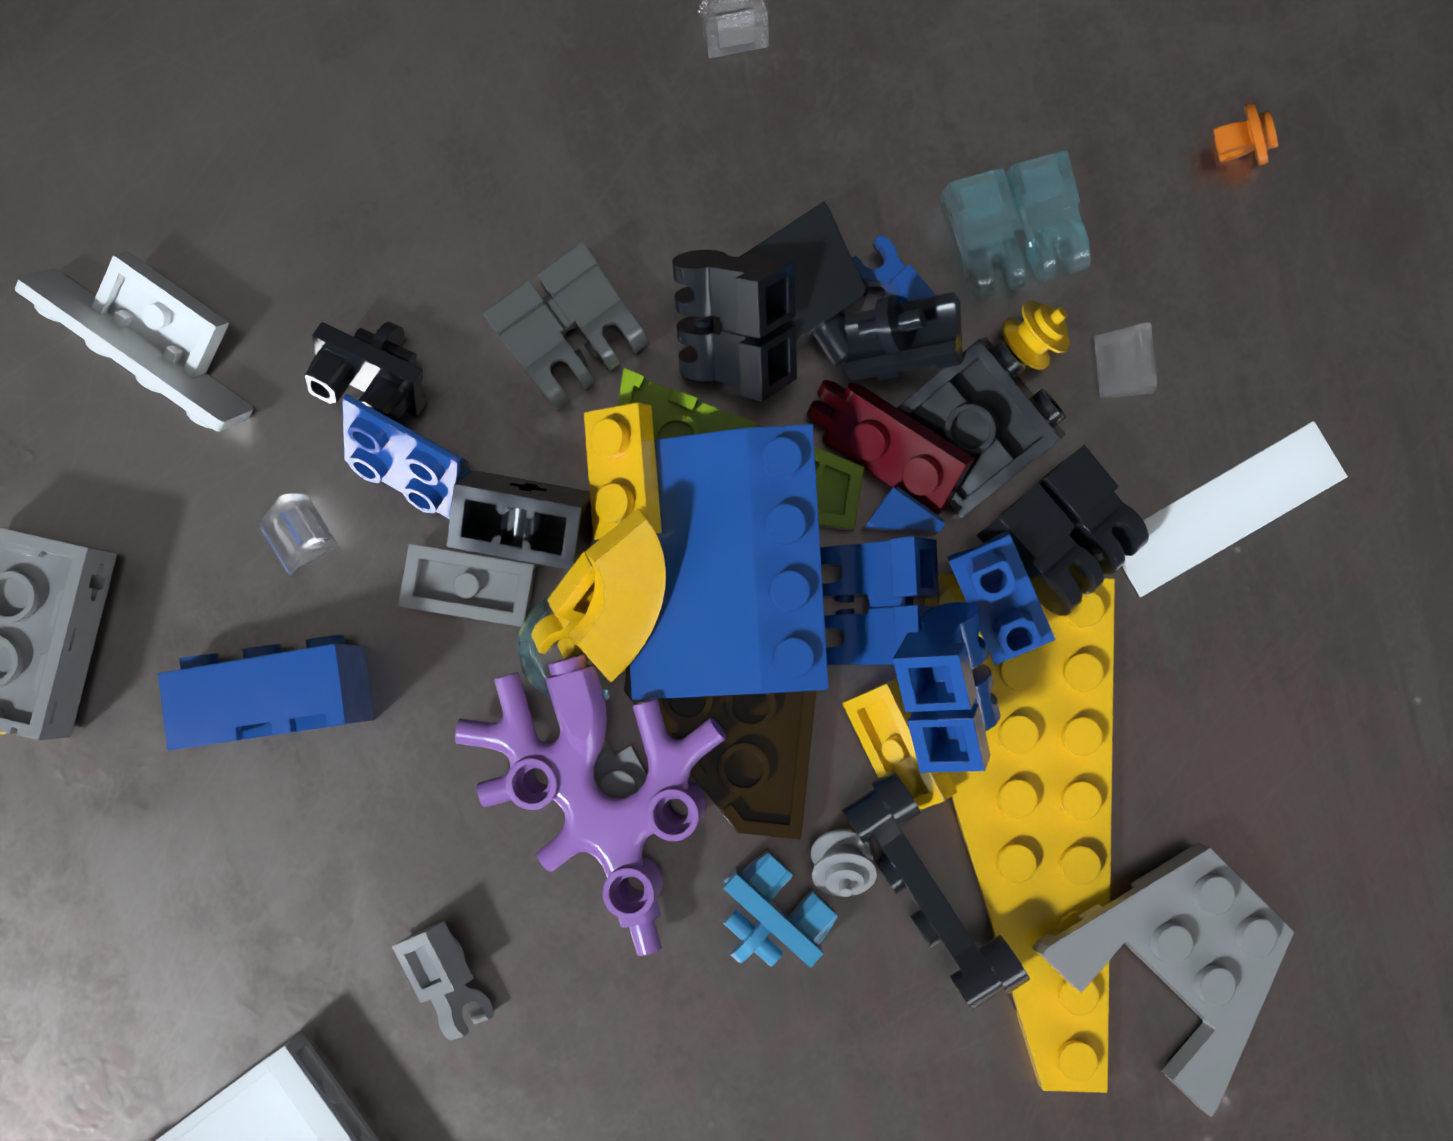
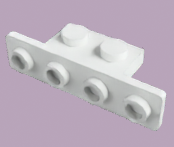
M130 252L113 255L96 296L61 271L55 269L19 277L15 291L32 302L35 309L41 315L62 323L85 339V344L92 351L115 360L135 374L136 380L142 386L151 391L162 393L186 410L188 417L198 425L220 432L249 419L254 407L206 374L230 322Z

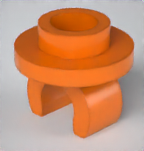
M1254 102L1244 105L1246 121L1230 123L1213 130L1220 163L1242 157L1254 151L1258 166L1269 163L1267 150L1278 147L1276 130L1270 110L1258 114Z

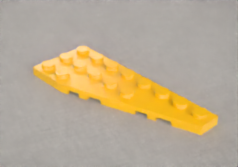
M938 574L939 597L922 598L923 606L967 602L954 574ZM1104 578L1102 585L1093 593H1082L1081 604L1066 616L1054 614L1041 605L1056 640L997 665L994 664L987 649L988 655L982 664L987 665L991 669L994 682L991 693L997 697L1001 714L998 723L985 731L991 756L985 771L948 772L958 791L951 796L957 814L956 819L994 938L998 935L1004 938L1030 978L1028 982L1011 993L1038 1085L1043 1091L1107 1093L1109 961L1081 993L1064 980L1032 949V946L1047 934L1052 933L1056 936L1080 921L1078 915L1098 904L1104 907L1110 903L1115 579Z

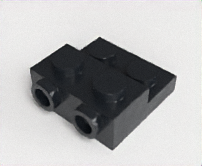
M987 337L978 339L963 352V360L960 365L942 369L897 407L908 416L975 458L949 503L960 518L969 513L1066 435L1058 425L1066 419L1065 413L1043 388L1036 394L1029 390L1018 376L1026 369L1024 363L1013 353L1003 339L994 346Z

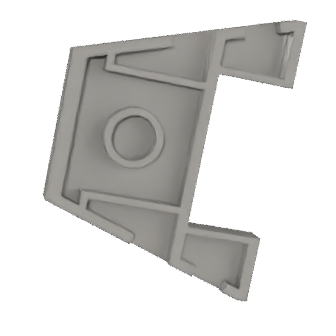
M1197 843L1131 883L1132 890L1104 907L1097 904L1078 915L1080 921L1055 936L1049 933L1042 937L1032 946V949L1064 980L1081 993L1123 944L1133 951L1203 1020L1202 1024L1169 1061L1161 1073L1199 1109L1212 1117L1220 1105L1294 931L1210 847Z

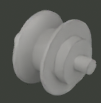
M848 829L833 830L817 838L811 847V858L815 864L812 870V879L815 886L826 894L838 897L854 896L868 890L874 884L877 877L876 866L872 861L875 854L872 841L869 839L863 843L854 830Z

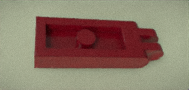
M823 380L817 395L826 403L813 401L807 411V416L825 429L822 435L823 441L858 465L863 466L864 469L894 488L899 487L937 515L942 513L949 505L975 458L862 385L849 383L845 389L836 382Z

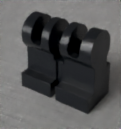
M694 250L679 254L673 258V279L677 283L688 286L678 290L674 295L676 311L688 316L681 319L676 325L678 341L688 345L678 354L679 372L683 377L696 381L716 380L740 387V395L742 397L763 402L797 379L796 325L786 323L796 316L793 260L754 254L734 257L718 250Z
M1085 444L1054 467L976 535L982 543H985L996 535L1008 531L1040 604L1060 616L1070 614L1081 604L1082 593H1093L1102 585L1104 581L1103 574L1111 575L1124 564L1125 555L1132 556L1136 554L1149 540L1148 529L1143 519L1133 508L1123 503L1114 491L1119 486Z

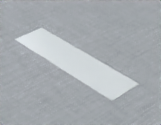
M1315 421L1144 519L1143 521L1149 533V540L1136 554L1132 556L1125 555V562L1122 568L1139 597H1142L1348 476Z

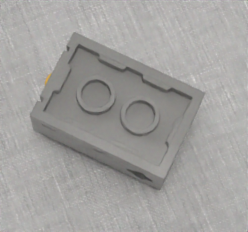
M0 527V735L17 733L18 736L35 740L71 737L117 553Z

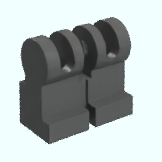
M584 241L537 274L542 288L547 293L544 298L539 295L528 280L482 313L493 330L556 410L570 401L554 378V373L558 368L566 367L570 369L584 389L595 383V380L586 368L587 363L584 354L580 349L574 351L564 338L565 333L578 327L588 341L584 344L588 352L595 358H600L610 371L621 363L605 340V335L608 332H618L635 353L649 344L642 328L614 290Z

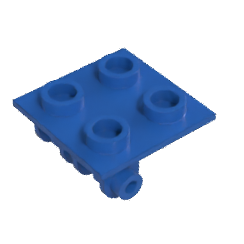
M345 394L342 398L344 460L348 462L351 469L367 481L373 483L382 481L402 492L406 500L417 509L426 513H435L436 511L450 519L454 484L474 472L467 468L469 461Z

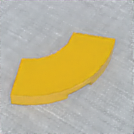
M638 509L633 511L586 550V554L595 570V592L585 616L569 633L577 646L610 683L627 668L645 645L658 619L665 592L666 569L662 547L655 530Z

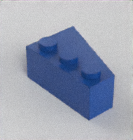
M332 635L305 640L306 649L282 652L281 644L242 649L243 659L220 663L218 653L179 658L180 670L158 673L167 751L375 720L365 646L346 645L344 635Z

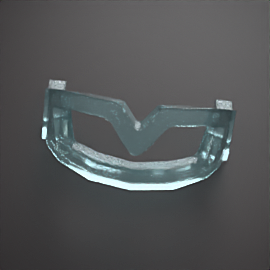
M548 594L543 601L529 612L519 632L517 648L522 671L527 680L547 698L551 699L545 679L547 677L543 674L535 658L536 645L531 637L535 625L552 612L547 601L551 594ZM608 689L602 690L605 700H609Z

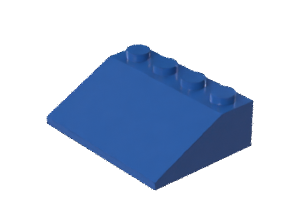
M813 424L741 428L654 440L662 533L656 535L664 555L666 582L663 603L655 626L645 645L630 663L632 700L829 690Z

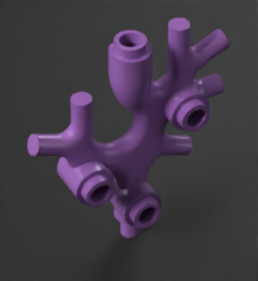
M585 654L575 655L548 664L551 676L545 679L560 727V736L553 743L547 744L542 742L536 734L519 672L494 678L503 710L502 719L491 723L460 718L455 731L456 744L493 749L504 753L510 761V769L506 775L477 784V793L481 805L488 807L512 800L523 809L537 810L554 800L561 806L565 814V823L557 837L537 851V858L541 865L552 873L580 852H588L596 857L603 866L607 876L602 892L604 903L608 910L618 917L621 927L630 928L637 955L644 956L659 951L662 946L654 919L661 915L657 898L663 888V876L659 867L652 860L642 857L643 845L652 834H656L661 839L667 841H680L690 836L696 829L706 812V798L702 790L693 782L688 781L693 766L727 738L725 732L713 718H709L685 738L675 739L666 730L657 698L633 704V710L648 759L649 771L645 783L636 793L627 797L616 798L602 791L594 778V765L605 739L607 711L596 666L588 664ZM536 768L546 773L548 785L538 781L535 775ZM671 799L682 800L688 807V814L682 815L675 812L671 806ZM628 877L638 878L643 883L644 890L633 888L629 883Z

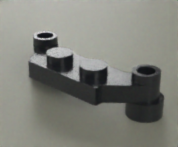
M893 769L871 783L873 790L842 809V812L860 840L865 843L874 837L884 853V856L874 862L894 893L897 894L906 888L916 902L919 910L910 915L929 947L932 949L942 943L958 966L959 970L949 977L971 1010L1003 989L1007 994H1010L1030 980L1024 967L1001 935H998L978 949L914 851L900 827L921 814V811Z

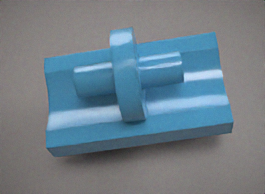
M766 850L750 862L743 871L735 867L723 880L725 883L723 889L757 919L752 924L737 909L727 917L723 924L740 938L730 955L741 964L755 952L772 967L780 959L783 951L767 938L771 932L805 964L812 968L824 954L820 943L827 936L838 917L837 912L813 890L806 895L790 915L782 909L773 898L790 880L793 872L769 850Z

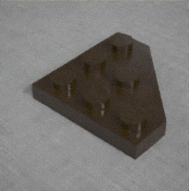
M629 664L626 668L624 692L634 704L649 700H632ZM817 690L658 699L666 730L672 738H685L709 718H713L725 732L727 738L704 755L693 766L690 774L720 809L723 816L737 833L801 840Z

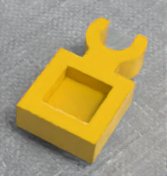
M584 551L547 599L554 614L544 617L533 628L531 637L538 652L541 654H546L558 640L560 641L557 646L564 659L583 653L569 633L585 616L595 592V570Z

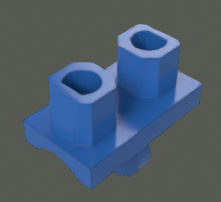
M1008 531L996 535L979 546L947 557L967 603H972L978 608L981 622L980 633L995 665L1056 640Z

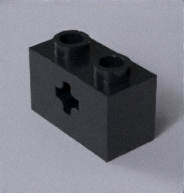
M476 470L456 482L453 486L446 547L568 570L571 569L583 551L586 552L590 548L592 534L590 491Z

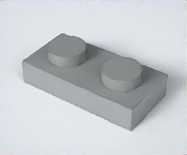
M409 544L398 606L526 628L537 566Z

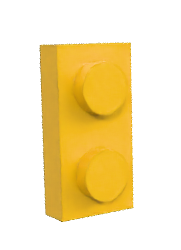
M637 402L584 412L593 540H600L636 509L647 518L656 534L662 533L652 405Z
M897 678L860 693L842 703L878 778L893 769L908 789L920 810L944 802L958 792L948 772L920 773L908 725V719L912 712H905Z

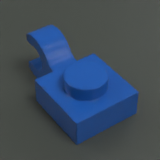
M879 235L873 243L874 249L883 258V265L877 269L867 268L856 255L852 257L864 286L882 287L886 290L885 296L894 295L900 303L937 296L911 265L907 267L904 265L897 254L894 244L883 235Z

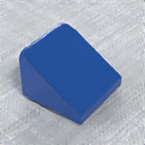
M892 487L861 530L933 537L941 532L946 524L943 522V518L902 489Z

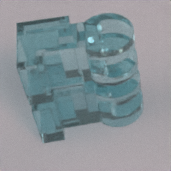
M1068 150L1013 164L1006 174L1002 167L948 182L939 197L946 220H950L968 286L977 300L995 295L996 283L991 262L999 266L1003 280L1009 290L1025 286V256L1015 238L1013 231L1024 230L1027 247L1026 257L1039 282L1054 279L1056 276V260L1053 246L1057 248L1061 261L1069 274L1087 270L1090 266L1089 240L1078 209L1080 199Z

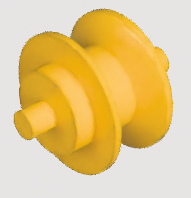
M1029 300L1022 306L1024 321L1017 318H1008L1002 324V332L1005 342L1024 365H1028L1036 370H1043L1050 363L1048 349L1056 353H1064L1070 347L1068 328L1064 321L1068 314L1062 307L1055 310L1051 306Z

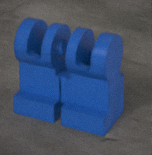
M911 536L893 538L890 541L820 547L821 567H840L842 570V576L839 581L822 584L823 598H835V601L841 603H853L854 597L868 596L870 606L868 614H855L854 609L851 608L840 609L835 612L836 615L824 616L825 629H841L845 635L842 645L826 648L827 665H894L893 657L907 633L921 632V616L927 610L935 607L914 605L913 598L939 597L937 540Z
M967 602L941 604L927 610L921 616V632L907 633L893 657L905 712H912L908 719V725L920 773L985 771L991 756L985 731L998 723L1001 714L997 697L991 693L994 685L991 669L987 665L982 664L988 654L984 639L978 636L981 629L978 608L976 605Z

